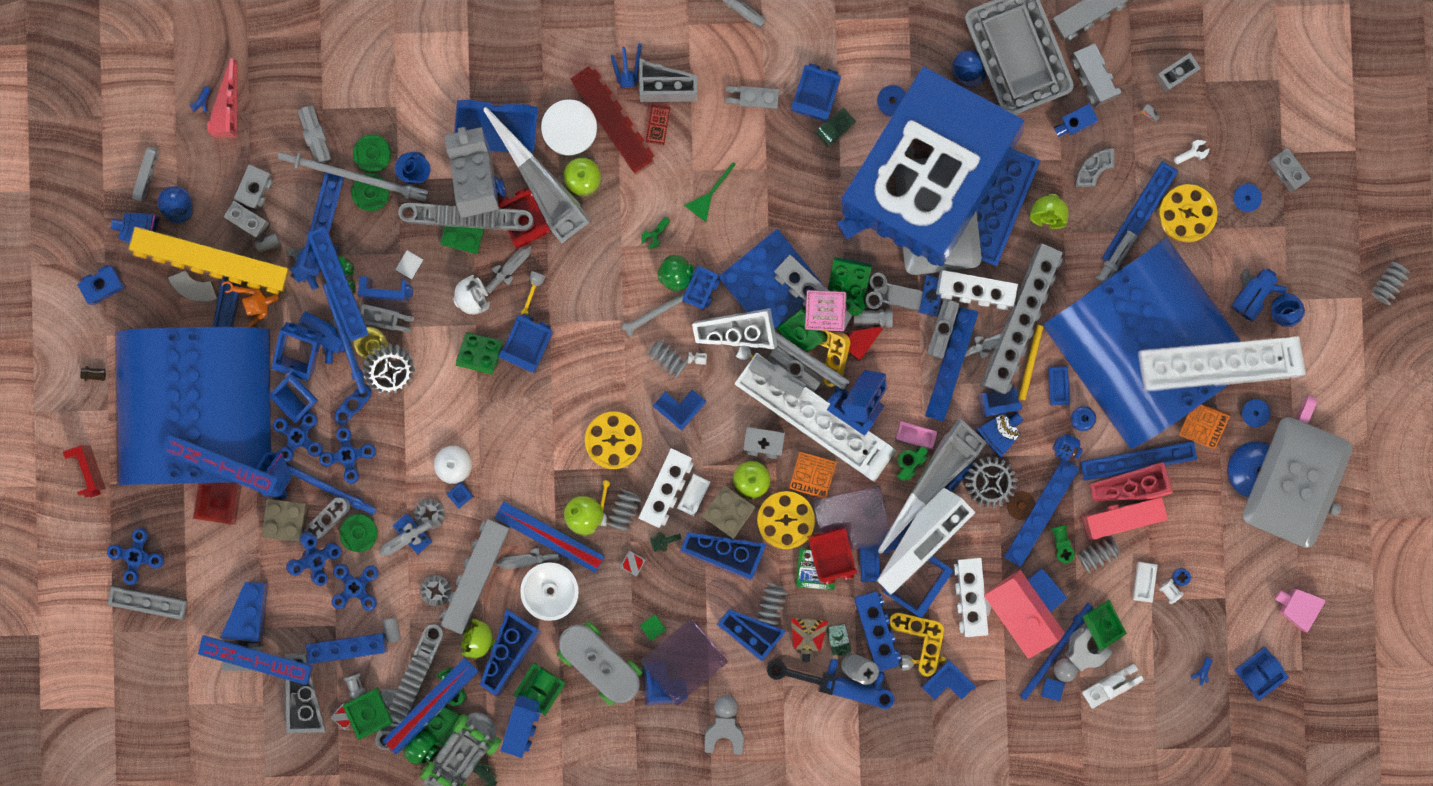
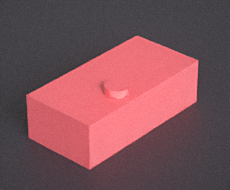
M1162 497L1145 499L1122 506L1116 504L1108 506L1107 510L1081 516L1087 539H1097L1168 520Z
M1021 570L992 586L984 595L1028 659L1059 642L1065 633Z

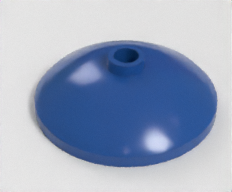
M1249 442L1243 444L1230 457L1228 463L1229 481L1238 493L1249 498L1257 478V468L1262 466L1270 446L1267 443Z

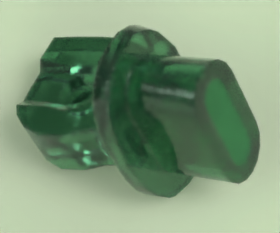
M658 532L657 536L650 537L654 552L660 550L666 552L667 543L682 539L680 533L665 537L664 534Z

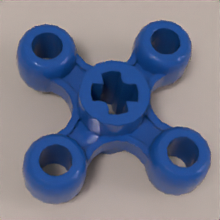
M306 413L302 418L301 425L297 428L291 427L284 418L274 420V430L278 433H284L288 437L287 445L279 450L282 455L285 451L288 452L289 456L287 458L284 457L285 462L293 459L294 452L298 447L306 448L313 457H318L323 453L322 444L313 442L308 437L309 430L318 423V417L315 413ZM310 416L313 418L312 423H308ZM280 422L283 423V428L281 429L278 427ZM297 432L302 435L299 442L294 439V436H297ZM314 446L318 447V451L316 453L313 452Z
M341 427L336 432V437L341 443L340 450L336 453H322L319 457V462L324 467H330L336 462L342 463L345 466V481L349 484H354L360 478V474L355 468L356 461L359 458H374L377 450L372 444H365L359 449L354 448L351 445V430L347 427ZM343 431L347 433L345 438L341 436ZM367 448H370L372 451L370 455L366 454ZM351 451L350 456L352 458L345 460L346 455L344 453ZM326 456H329L330 461L328 463H326L324 460ZM350 473L355 475L352 480L349 478Z
M143 528L133 531V545L130 549H124L118 544H113L107 549V555L110 559L117 560L122 558L128 563V569L123 574V580L128 585L136 584L139 581L138 569L142 564H148L152 568L158 569L165 563L162 554H147L144 551V543L148 540L149 534ZM140 532L143 535L142 539L138 537V534ZM114 549L117 550V555L113 554ZM134 553L139 554V556L137 557L138 560H133V557L135 556ZM155 558H158V560H159L158 564H155V562H154V559H155ZM130 574L133 575V580L129 579Z
M305 532L299 539L301 545L305 548L302 558L299 560H289L286 564V570L291 575L298 576L304 569L310 568L312 571L311 581L317 586H323L328 580L327 574L322 570L326 562L325 560L337 559L341 555V548L336 543H328L324 549L317 550L316 537L310 532Z
M345 564L335 566L333 574L337 579H341L345 583V590L332 598L333 607L343 609L350 598L356 597L360 599L363 609L367 611L375 609L377 599L369 595L365 587L369 581L378 578V568L372 565L367 566L363 574L356 578L350 574L349 568ZM340 568H342V569L344 570V574H343V575H340V574H339V569H340ZM369 570L374 571V575L372 577L368 574ZM354 582H356L357 586H360V589L356 590V592L354 589H351V585H354ZM338 598L342 599L341 605L337 603ZM367 600L372 601L371 607L367 605Z

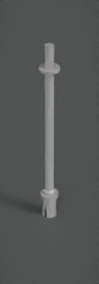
M279 152L277 158L294 163V169H298L301 165L399 192L406 199L410 197L423 202L427 200L428 190L412 187V184L402 186L304 159L300 152H298L297 156Z

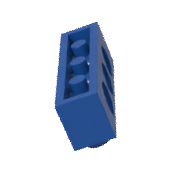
M873 591L854 597L872 660L878 666L879 672L899 666L898 661L901 660L898 649L894 650L893 642L896 641L893 631L888 630L887 624L890 623L887 612L883 613L882 605H885L882 594ZM869 608H877L878 614L876 617L871 618L868 616ZM882 626L883 634L875 636L873 634L874 627ZM887 644L889 646L888 653L880 654V645Z
M385 633L306 645L308 664L388 652Z

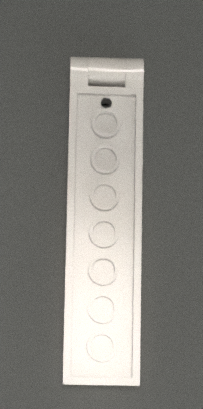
M1300 337L1148 350L1138 353L1144 391L1297 378L1306 375Z
M756 353L735 382V385L875 482L897 450L870 431L864 436L827 411L830 403L807 387L804 388L797 399L781 388L777 389L766 382V379L748 369L756 355H759ZM864 449L867 450L866 455L862 453Z

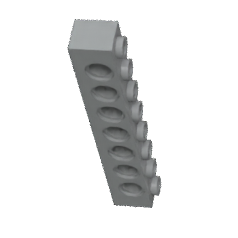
M1045 244L1037 245L1015 298L1014 307L1011 308L980 386L998 394H1006V392L1010 391L1013 384L1011 379L1013 374H1016L1019 370V359L1024 356L1027 350L1026 342L1034 333V328L1032 327L1034 322H1037L1040 318L1041 305L1048 298L1047 290L1055 281L1056 276L1054 273L1056 268L1058 269L1062 264L1063 258L1061 256L1063 252ZM1042 262L1047 263V272L1041 269ZM1036 279L1039 280L1041 283V288L1039 290H1037L1034 287V281ZM1028 297L1034 300L1033 307L1027 305ZM1021 315L1027 318L1025 325H1022L1019 321ZM1015 332L1020 336L1017 343L1012 339V335ZM1007 350H1010L1013 355L1010 361L1005 357ZM1000 368H1003L1005 370V376L1003 378H1000L998 376V370Z

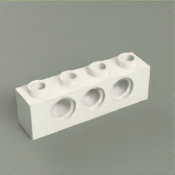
M942 270L939 273L936 294L941 295L940 298L952 300V297L960 298L959 302L963 303L976 301L979 306L989 307V304L997 305V309L1008 310V308L1014 307L1018 284ZM955 282L960 283L962 286L960 293L953 289ZM974 286L980 288L981 293L979 296H975L972 293ZM993 289L999 292V298L997 300L991 297V291Z
M672 448L670 449L639 519L660 528L661 524L665 526L670 516L666 513L669 507H674L678 499L674 496L677 490H682L686 481L683 480L686 472L690 473L694 464L691 462V457ZM678 466L681 469V474L678 477L671 476V467ZM665 483H669L673 487V491L669 495L662 492V486ZM656 501L664 503L665 508L662 512L654 510L653 506Z
M981 558L956 559L957 564H954V575H958V583H955L956 594H960L957 610L958 614L962 615V621L959 622L960 633H963L964 637L988 635ZM966 573H972L974 577L973 581L969 584L964 581ZM969 592L975 594V600L971 603H968L965 599L966 594ZM971 611H975L977 614V619L973 622H969L967 619V615Z

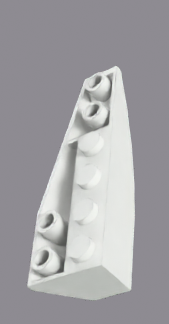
M943 488L915 516L878 578V583L891 595L976 512L962 498Z

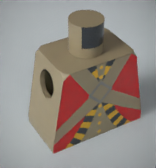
M791 617L793 649L801 650L800 661L812 662V651H821L828 621Z

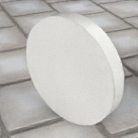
M562 100L553 104L546 111L542 119L541 130L546 144L553 151L565 156H574L583 153L593 144L597 134V122L593 112L582 102Z

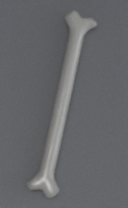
M685 292L631 323H622V330H626L628 336L632 337L636 328L683 302L682 299Z

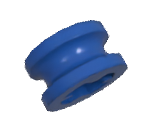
M1180 568L1173 572L1172 579L1175 584L1185 586L1190 582L1191 575L1188 570ZM1180 572L1186 575V579H1183L1182 583H1180V580H1177Z

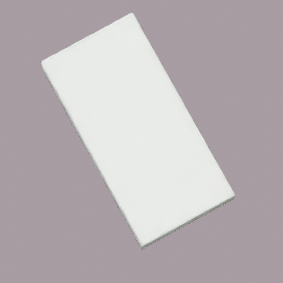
M693 474L677 509L695 516L711 482Z
M1137 562L1132 600L1153 602L1157 564Z

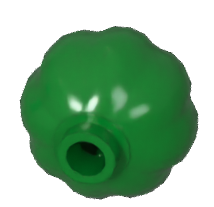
M670 255L661 263L657 272L658 279L668 289L681 291L689 285L692 275H694V267L682 256Z
M421 730L403 748L405 759L415 765L432 761L438 752L435 745L437 744L435 736L431 732Z

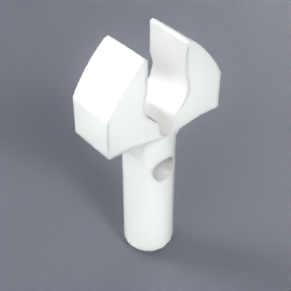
M1196 140L1191 143V150L1174 157V162L1180 164L1194 156L1201 160L1207 156L1210 148L1203 152H1197L1198 146L1205 144L1206 141Z

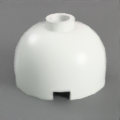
M471 275L456 285L453 300L456 307L460 308L463 312L475 315L488 310L490 303L486 302L485 296H488V293L484 289L485 286L478 277L474 279V275Z
M448 446L442 448L437 453L434 459V470L442 481L457 484L464 481L470 475L472 459L465 449L459 446Z

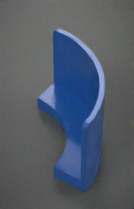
M470 99L457 100L454 133H458V128L465 127L466 131L482 127L490 151L509 152L484 112V108L487 107L531 153L534 152L538 107L525 104H502V106L492 105L489 102Z

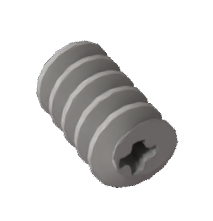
M1396 262L1390 263V268L1385 270L1386 274L1381 275L1382 281L1376 282L1377 287H1373V293H1371L1378 301L1389 306L1391 303L1388 298H1396L1392 293H1400L1397 286L1404 287L1405 285L1401 280L1408 281L1409 278L1406 274H1410L1409 270Z
M662 339L649 349L646 356L652 354V361L658 358L656 365L664 364L662 370L670 369L668 375L676 374L675 380L686 368L688 360L685 359L681 362L682 354L675 356L676 349L669 351L671 345L663 346L665 340Z
M620 488L624 493L617 495L621 502L615 501L614 504L618 509L611 510L616 515L609 516V519L613 522L606 524L624 531L630 530L626 523H633L629 516L636 515L632 509H638L639 506L635 502H641L642 499L637 494Z
M1108 536V542L1102 539V546L1096 542L1094 544L1095 549L1088 546V553L1084 549L1081 550V556L1077 553L1083 568L1088 573H1091V566L1097 570V563L1104 566L1105 559L1111 563V556L1116 560L1118 559L1117 553L1121 552L1112 536Z
M766 582L770 589H764L768 596H762L761 599L766 603L759 604L764 610L757 611L761 618H756V620L776 625L779 624V621L775 617H781L777 610H783L784 608L779 603L786 602L782 595H788V592L784 587Z
M850 653L841 662L842 672L861 684H871L878 677L879 669L876 663L858 654Z

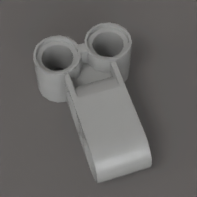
M875 273L869 278L868 285L873 292L867 294L864 299L868 309H877L883 303L919 311L923 291L888 284L886 276L882 273ZM874 277L881 278L882 285L880 287L873 285L872 280ZM870 296L878 298L876 306H872L869 303L868 299Z

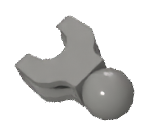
M1084 624L1071 634L1069 649L1064 654L1067 658H1061L1056 662L1054 674L1060 681L1070 682L1076 678L1078 669L1082 672L1088 667L1095 668L1101 666L1111 656L1112 649L1108 646L1102 650H1099L1098 647L1088 650L1087 642L1092 637V634L1087 625Z
M723 695L715 701L714 711L716 719L705 731V753H713L716 741L720 738H727L733 743V753L741 755L744 735L742 729L735 722L738 703L732 696Z

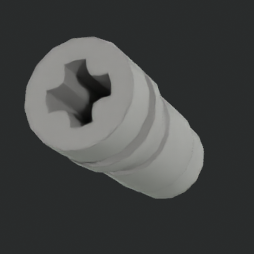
M880 309V311L863 310L860 316L854 315V326H862V328H874V326L883 328V326H886V328H893V309H886V311H883V309Z

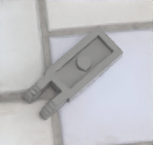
M743 86L741 88L726 87L725 91L728 93H741L740 99L725 98L726 104L740 105V107L778 109L779 89Z
M366 304L361 305L360 312L366 325L411 333L409 327L397 326L398 319L408 322L414 321V317Z

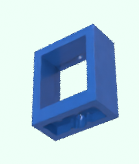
M286 322L279 333L271 369L287 375L292 372L296 378L308 381L314 373L323 334L317 333L313 329L300 327L295 323ZM288 336L313 344L308 364L283 356Z

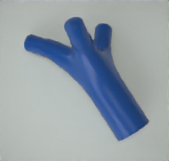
M204 86L198 99L190 104L194 112L201 105L203 111L207 112L206 100L211 91L209 87Z
M1208 657L1205 658L1201 669L1196 674L1191 675L1192 679L1200 677V686L1203 685L1204 680L1205 683L1209 682L1208 672L1213 660Z

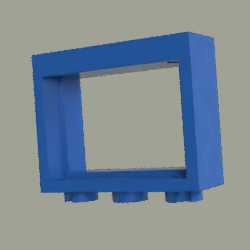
M933 556L928 561L939 567L942 571L917 608L894 592L890 595L885 589L882 590L883 593L920 618L923 617L954 571Z

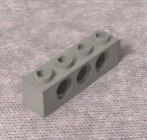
M791 255L773 272L776 275L774 278L781 285L785 283L790 288L788 291L795 298L799 296L804 301L802 304L805 307L807 297L803 293L805 286H811L814 291L830 292ZM791 273L799 275L800 280L798 283L790 282L789 275Z

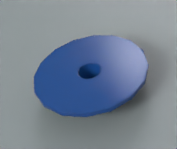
M1252 184L1241 185L1234 193L1236 207L1244 212L1256 210L1262 202L1260 190Z
M1259 399L1248 401L1242 409L1244 422L1251 427L1265 425L1270 418L1269 406Z

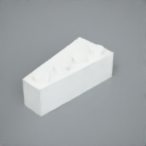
M771 308L698 320L692 324L696 343L763 347L768 349H775L777 347Z

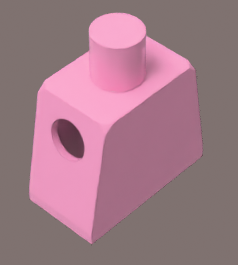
M1292 589L1289 594L1279 590L1275 596V600L1283 604L1279 612L1304 632L1309 631L1326 602L1322 598L1297 589Z

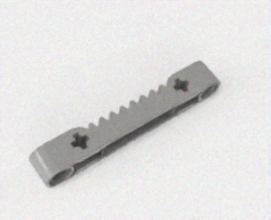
M404 203L398 210L400 219L408 224L510 231H529L534 225V218L531 213L525 210L499 209L461 218L457 206ZM407 209H413V216L405 218L404 212ZM522 216L529 218V223L525 226L519 224V219Z
M434 623L427 626L420 638L411 662L388 710L394 723L379 730L376 735L375 742L380 749H389L382 742V735H388L410 713L444 638L445 631L440 624ZM431 628L439 631L438 638L434 639L430 636Z

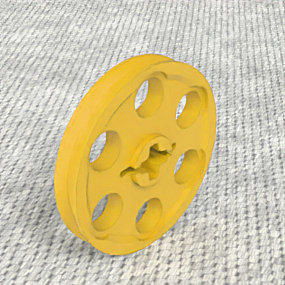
M1186 184L1172 189L1164 196L1159 207V221L1163 230L1171 238L1181 242H1194L1204 238L1212 231L1217 220V206L1213 197L1208 191L1197 185ZM1192 191H1198L1200 193L1201 197L1199 201H1193L1191 199L1190 195ZM1173 193L1181 195L1182 200L1180 203L1172 201ZM1204 206H1209L1212 209V214L1209 217L1202 214ZM1190 209V213L1193 214V216H1189L1188 218H1186V214L1183 213V210L1186 211ZM1167 210L1174 213V218L1171 221L1164 218V213ZM1197 223L1204 226L1202 234H1198L1194 230ZM1179 225L1185 228L1186 232L1183 236H1178L1175 232L1176 227Z
M607 412L596 417L588 426L585 434V447L590 458L599 466L607 469H620L628 466L638 457L642 448V433L638 424L628 415L621 412ZM610 416L618 418L619 423L617 426H609L608 418ZM627 425L635 427L634 435L628 436L625 434L624 429ZM594 426L602 428V434L599 437H595L591 433ZM612 435L619 439H625V441L616 442L615 446H612V443L608 441L603 442L602 440L611 439ZM628 444H633L636 447V452L633 455H628L625 452V447ZM600 445L603 452L600 456L593 455V446ZM617 454L620 461L617 465L609 463L610 455Z
M783 491L769 496L762 503L757 516V524L762 537L769 544L781 549H792L808 540L807 536H810L814 529L815 515L810 503L803 496L794 492ZM787 495L791 500L790 504L786 507L782 506L779 502L780 497ZM804 504L807 506L808 511L805 515L797 513L798 505ZM766 506L774 508L773 516L766 517L763 510ZM784 515H788V518L797 519L788 522L787 526L781 521L775 522V520L784 518ZM805 523L808 525L809 530L806 534L798 532L799 524ZM772 525L775 527L776 532L773 536L765 534L764 529L766 526ZM784 534L792 536L793 541L791 544L785 545L782 543L781 539Z

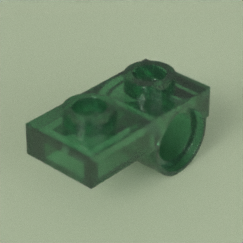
M843 107L830 120L826 121L815 132V135L828 148L856 121Z

